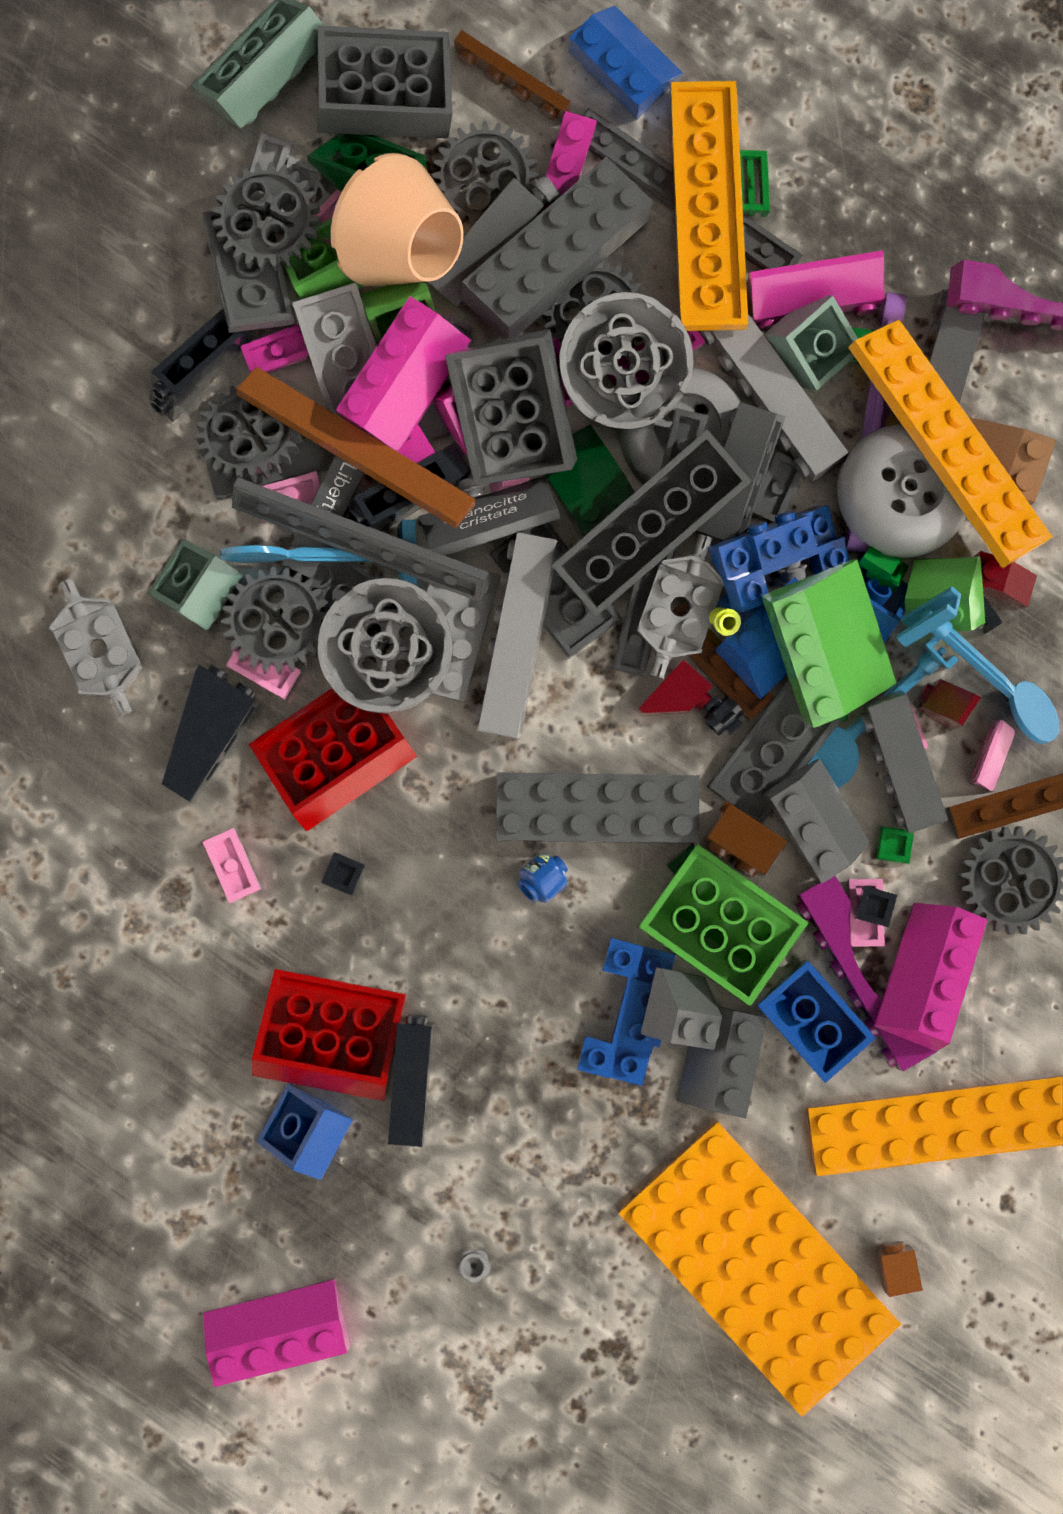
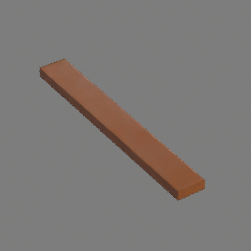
M258 367L236 388L237 396L455 529L475 506V498Z

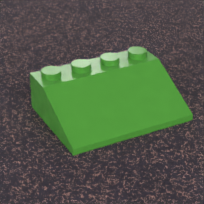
M857 559L850 560L761 596L802 719L813 728L849 714L897 684Z
M697 844L660 893L637 928L742 1003L751 1006L809 922Z

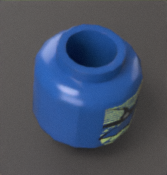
M540 853L520 869L518 886L531 902L547 903L566 888L568 880L565 873L568 871V868L560 857L555 855L552 858L545 853Z

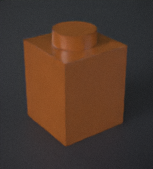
M903 1241L884 1244L883 1250L876 1251L883 1289L889 1297L923 1291L915 1250L909 1244L904 1245Z

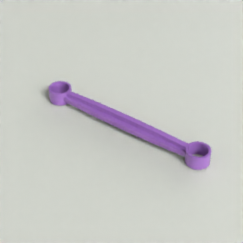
M892 292L885 293L880 314L881 328L897 320H900L901 323L903 322L907 300L906 295ZM871 380L861 440L870 433L884 428L890 411L889 405ZM848 527L845 539L847 550L865 553L868 544L866 542L862 543Z

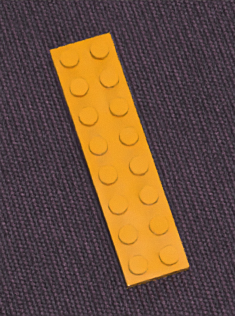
M736 81L671 82L670 104L680 320L686 331L747 330L748 306Z
M900 320L855 340L848 347L1002 568L1045 544L1053 537Z
M1063 1075L806 1107L816 1176L1063 1145Z

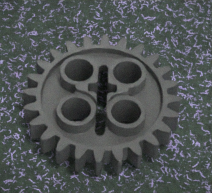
M487 121L483 122L482 130L478 131L475 125L470 123V133L465 134L461 128H458L459 139L456 141L448 136L447 141L450 148L439 147L438 149L444 159L434 160L435 167L440 169L441 172L433 173L432 178L437 182H441V184L437 185L438 188L445 194V198L455 212L459 213L458 216L462 224L466 219H469L470 228L502 192L503 189L499 186V182L503 177H515L530 193L534 194L532 189L535 186L530 184V182L534 181L535 178L539 180V175L529 170L537 166L536 159H527L532 154V148L526 147L521 149L524 137L520 136L513 140L514 131L511 127L503 134L501 133L500 123L495 125L493 131L489 130ZM495 147L500 150V155L496 160L488 161L483 158L484 151L487 148ZM511 161L510 166L500 168L504 162ZM461 164H468L472 167V171L467 177L459 178L455 175L456 167ZM482 171L490 174V182L486 183L485 180L481 179L480 173ZM473 184L472 186H470V187L468 188V190H467L466 192H464V193H461V192H460V189H461L462 187H464V186L466 187V186H469V185ZM483 192L488 196L487 202L480 207L472 205V196L475 193Z
M257 162L255 172L252 173L244 166V176L242 178H239L234 173L231 174L234 182L232 186L222 183V188L226 195L215 196L217 203L222 206L212 208L214 216L219 218L212 222L214 229L221 230L216 234L219 243L226 242L223 248L227 254L234 251L233 258L235 262L238 263L245 257V264L248 269L255 262H258L261 272H264L267 263H271L274 271H278L279 261H283L287 267H291L289 257L293 255L301 261L300 249L304 248L309 251L312 249L307 239L318 238L317 231L312 228L321 226L320 218L314 216L321 212L319 204L313 203L317 199L315 191L307 192L310 188L308 180L299 183L300 175L298 171L288 176L286 165H283L279 172H276L273 162H270L267 170L262 171L261 165ZM256 191L265 193L264 197L259 201L249 199L251 194ZM287 202L296 204L295 209L291 212L286 213L280 210L282 205ZM240 206H245V207H248L249 210H246V209H241V210H240L239 207H240ZM272 213L273 218L267 217L268 214ZM260 216L266 217L265 221H262ZM250 221L253 223L252 228L248 231L241 232L237 230L242 222ZM284 224H294V227L289 228ZM280 232L284 234V238L278 243L268 241L273 233Z
M606 260L602 268L595 267L553 304L549 310L542 314V319L550 320V322L544 325V330L550 329L551 332H554L552 337L558 338L561 343L572 321L563 315L567 309L575 308L580 312L591 302L612 292L638 293L641 290L642 284L635 283L631 285L633 273L630 272L623 277L621 276L622 265L619 264L612 271L609 270V260ZM590 285H598L604 292L600 296L594 297L589 295L586 289ZM634 337V338H633V340H636V341H642V340H643L641 337ZM602 341L598 345V350L602 355H609L612 351V346L609 342ZM631 341V346L633 349H635L636 346L634 342Z
M233 385L230 386V395L228 396L218 392L220 398L218 403L211 400L208 401L211 411L200 412L204 421L196 423L199 433L195 435L199 444L198 450L208 467L212 466L216 475L223 472L227 481H230L235 474L237 478L239 477L244 480L246 476H250L253 483H257L259 474H263L269 480L270 470L274 469L276 472L282 473L280 467L282 462L289 465L292 464L289 453L299 454L300 452L296 443L303 442L302 435L237 396V390ZM254 410H259L254 414H250ZM234 413H238L249 431L257 436L259 443L267 451L262 452L258 448L247 430H243L240 421L233 415ZM232 428L230 431L222 433L224 430ZM273 432H278L274 436L267 437L269 434ZM245 451H250L246 455H241Z
M272 566L270 575L265 576L260 568L258 569V579L255 580L249 574H246V586L235 583L239 594L227 595L229 602L233 606H223L222 608L223 613L230 616L221 620L223 627L231 628L224 633L225 640H234L229 646L231 652L241 650L238 656L240 662L250 657V668L252 670L261 663L264 674L268 673L271 666H275L278 675H281L284 665H287L291 672H295L294 662L297 661L306 667L307 661L305 656L307 654L314 658L318 657L314 646H318L320 628L326 616V613L322 611L329 607L328 601H318L323 596L322 589L311 591L314 586L313 579L311 578L302 583V572L299 571L292 578L290 577L289 567L284 569L282 575H277L275 566ZM272 592L282 593L284 598L279 603L273 604L266 600ZM259 601L274 618L278 619L281 616L284 626L298 635L299 639L294 640L279 623L275 622L271 625L269 615L253 603ZM297 613H305L309 616L308 621L303 625H295L291 622V619ZM254 615L261 618V623L257 627L248 628L244 625V621L249 616ZM275 637H282L286 640L285 646L278 650L270 648L269 642Z
M1008 826L1002 827L1001 837L994 830L989 831V842L982 837L978 838L977 842L980 849L968 848V852L973 856V859L961 861L964 866L969 868L968 872L958 875L967 880V884L961 886L959 891H969L970 896L963 903H974L975 907L971 913L976 915L982 913L983 918L988 919L987 924L993 921L994 932H999L1003 925H1005L1007 935H1013L1016 926L1020 934H1027L1028 924L1034 931L1040 930L1039 920L1050 924L1052 920L1048 913H1060L1061 910L1055 903L1063 901V895L1060 893V890L1063 889V882L1061 881L1063 869L1059 868V865L1063 863V857L1055 858L1053 856L1058 846L1046 847L1045 845L1048 840L1046 835L1035 840V829H1030L1024 836L1022 826H1016L1013 835H1011ZM1020 849L1025 850L1029 855V862L1024 868L1018 866L1015 860V855ZM1001 853H1004L1006 855V861L1009 870L1000 858ZM989 863H994L999 869V876L993 882L985 876V868ZM1012 875L1020 876V880L1016 882L1017 887L1008 885ZM1034 880L1040 881L1043 885V893L1039 898L1033 897L1029 890L1030 884ZM1004 893L1009 894L1013 899V906L1008 912H1004L999 906V899ZM1019 893L1026 899L1028 903L1027 908L1023 907Z

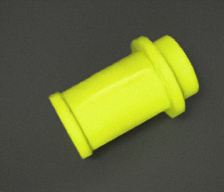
M717 607L709 615L710 624H713L717 632L722 635H733L740 628V616L733 609Z

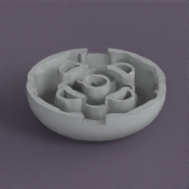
M614 293L591 302L571 321L561 342L559 371L567 395L585 416L607 427L635 429L661 420L679 403L691 381L693 350L689 335L681 320L667 307L659 303L658 300L638 293ZM634 337H641L644 340L645 346L641 351H636L632 348L631 341ZM607 341L611 344L612 351L609 355H602L599 352L598 345L600 342ZM621 357L627 358L629 362L628 368L622 369V366L619 367L618 359ZM639 370H644L649 375V380L644 385L637 383L635 375ZM607 374L613 375L616 379V385L612 389L605 388L602 383L603 377ZM662 375H672L675 377V392L671 398L658 408L657 412L643 418H637L632 415L631 409L638 407L644 397L654 390Z
M693 368L688 389L675 408L694 412L695 407L698 405L706 407L708 409V418L704 432L708 429L721 445L728 438L731 429L729 427V418L733 409L738 408L739 402H744L738 392L726 380L712 372ZM662 375L654 390L644 397L638 407L631 409L632 415L637 418H643L657 412L658 408L671 398L675 392V377L672 375ZM662 418L653 424L641 428L620 429V445L623 457L631 472L644 484L661 469L665 444L668 440L672 421H665Z
M903 425L884 427L864 437L850 451L841 467L837 482V497L841 514L851 532L862 543L866 542L884 555L912 558L931 553L946 544L957 533L966 518L962 509ZM915 461L920 462L924 466V473H917L914 470L913 464ZM891 469L895 476L894 480L891 482L885 481L882 478V470L888 471ZM905 484L910 486L912 491H908L905 488ZM929 492V497L934 500V505L924 503V493ZM893 501L898 505H904L902 513L891 508Z
M390 578L374 579L352 587L351 591L345 594L339 601L336 600L326 613L320 628L318 658L325 678L343 700L365 711L396 713L420 704L439 687L451 661L452 635L443 610L427 592L403 580ZM374 624L380 625L381 632L374 637H370L368 629ZM406 627H410L414 631L409 641L402 640L400 636L401 631ZM388 644L394 645L393 650L389 651V654L386 655L384 653L385 646ZM368 657H374L377 661V665L373 670H366L364 668V660ZM401 660H406L409 663V669L404 674H400L396 670V665Z

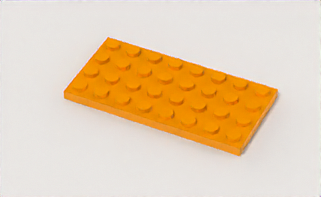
M718 1121L714 1122L618 1211V1214L801 1417L902 1325Z

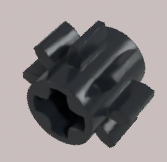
M728 695L722 700L715 696L704 706L708 713L703 717V720L718 736L725 731L731 736L743 724L738 719L744 714L743 710Z

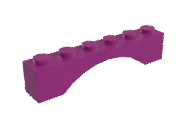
M964 259L951 267L947 307L958 308L959 313L966 315H975L978 312L988 313L989 318L995 320H1007L1012 317L1020 319V323L1025 325H1038L1042 322L1051 324L1052 329L1063 330V302H1053L1039 298L1021 289L994 264Z
M833 876L824 883L817 882L796 894L800 901L795 904L798 912L804 920L810 919L816 931L812 935L822 951L826 948L828 949L833 958L829 962L833 972L839 980L844 978L849 985L850 990L846 993L856 1009L860 1007L863 1009L868 1018L863 1022L875 1037L878 1036L885 1048L880 1051L889 1067L896 1066L898 1070L903 1072L936 1053L934 1050L874 1027L882 999L864 979L854 958L850 941L849 923L852 903L836 876Z

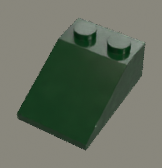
M337 134L307 155L308 162L340 192H342L347 182L358 169L364 171L375 162L374 158L389 153L403 154L415 159L427 170L425 155L374 135Z
M591 424L572 434L577 461L572 470L543 474L580 539L585 537L635 493L626 475Z

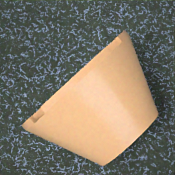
M389 153L374 158L375 162L364 171L358 169L342 190L335 206L331 223V247L336 248L339 269L352 281L369 287L428 282L441 278L453 267L461 252L464 233L459 216L421 163L399 153Z

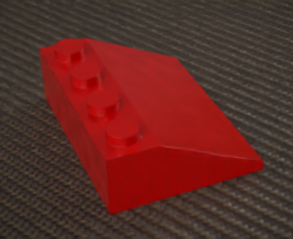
M333 688L248 744L289 811L306 832L417 757L388 713H374L359 709L343 700Z
M275 969L251 1059L252 1076L385 1101L395 1054L397 1023L402 1018L406 994Z

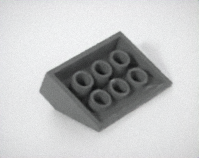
M318 25L317 133L447 138L449 136L453 115L449 32Z
M550 329L520 334L445 355L474 486L572 470L577 461Z

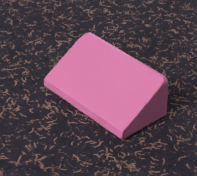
M997 720L991 723L970 779L971 785L987 791L995 789L1015 734V730L1005 721Z

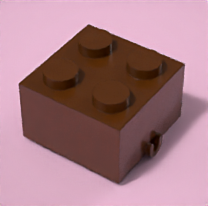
M726 800L719 809L721 812L702 839L709 843L706 849L721 859L727 856L736 861L734 868L750 878L755 875H766L779 853L785 848L788 840L782 838Z

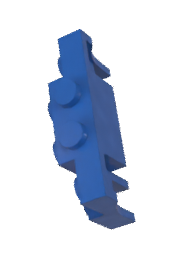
M816 505L795 514L794 511L778 514L772 523L759 522L747 527L748 532L708 547L712 563L725 585L731 609L736 612H745L764 604L761 596L768 593L764 575L807 558L810 560L813 575L850 561L844 537H836L828 505Z
M610 938L602 971L627 977L611 1042L585 1036L577 1070L643 1085L653 1047L659 1048L661 1040L641 1034L656 967L672 970L675 954Z

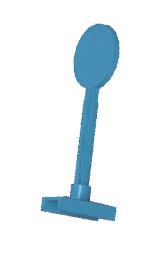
M402 519L397 525V538L416 545L415 520ZM253 545L228 547L220 550L221 560L238 563H266L284 559L299 562H373L338 548L301 547L286 550L274 546ZM397 571L398 580H403L417 586V578Z
M953 586L902 617L901 622L908 627L897 635L896 639L902 645L907 647L931 632L938 640L942 639L996 689L1008 697L1012 716L1018 727L1028 738L1039 744H1047L1056 739L1059 733V719L1055 707L1044 691L1027 681L1014 686L1004 674L953 629V625L949 621L956 617L961 599V594Z
M932 636L922 645L926 652L916 661L918 664L884 695L899 690L907 693L926 674L930 676L940 666L944 669H950L959 660L955 655H951L944 660L941 656L947 651L943 647L936 651L933 646L940 640ZM861 716L847 729L837 726L808 763L810 764L819 758L837 788L849 782L857 770L859 753L855 739L866 730Z

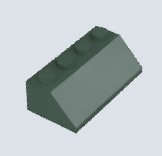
M275 0L191 87L227 122L241 129L243 126L252 123L257 117V112L266 103L273 101L279 95L280 89L285 83L298 76L303 69V65L312 56L317 55L318 25H324L310 6L296 0Z

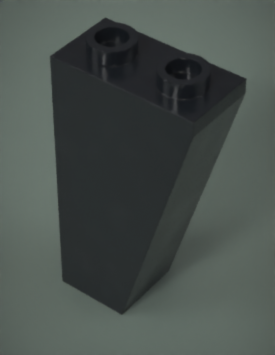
M220 310L151 371L149 395L151 407L160 416L166 415L174 422L242 351L240 346L252 341L258 334V329L229 333L224 310Z
M454 443L417 462L418 465L455 487L458 486L459 481L466 479L471 473V469ZM378 483L352 498L344 518L384 532L402 519L420 510L421 507L382 483Z
M212 664L208 669L198 665L195 670L162 781V785L191 803H196L260 704L253 699L256 692L238 682L236 687L225 681L227 674Z
M408 1014L406 1020H401L397 1023L388 1144L422 1147L424 1144L435 1023L428 1022V1016Z

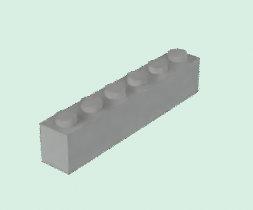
M749 314L747 330L699 331L707 345L713 344L719 352L717 358L722 367L727 372L732 370L738 381H736V384L745 398L751 397L758 408L785 416L777 443L784 451L789 450L796 459L793 461L794 466L803 478L808 476L811 482L814 483L845 462L849 452Z
M517 532L516 540L511 539L509 542L507 559L512 561L509 573L504 572L501 581L500 591L505 592L503 606L497 605L494 617V625H499L497 637L491 638L489 642L487 657L492 658L490 671L485 670L483 673L481 690L486 692L483 704L478 703L474 718V723H479L478 731L521 738L554 573L552 565L556 562L559 542L555 539Z

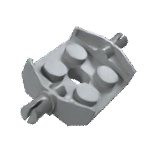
M699 534L694 551L689 556L661 560L637 628V632L656 651L655 655L657 657L650 673L651 675L664 679L667 666L672 657L702 653L701 648L710 625L709 615L716 608L722 588L725 586L721 576L706 561V554L712 540L710 537L705 538V535ZM676 597H684L689 603V610L684 616H676L671 611V603Z
M72 578L67 579L66 582L62 581L59 585L67 599V605L55 618L49 629L54 633L79 689L77 690L78 694L109 697L113 701L119 717L126 715L125 713L129 714L132 712V709L124 694L127 693L126 689L136 679L143 667L114 603L110 599L84 598L79 595ZM96 640H103L107 646L106 653L100 658H94L90 654V646Z

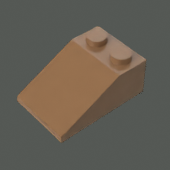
M969 417L1029 504L1035 503L1056 440L1027 429Z

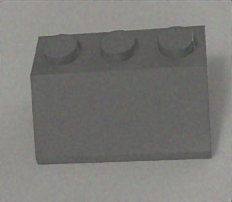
M819 758L762 793L810 874L820 883H824L851 866L870 844V841Z
M718 1006L722 1020L715 1050L688 1046L677 1101L713 1112L746 1119L767 1018L757 1014Z

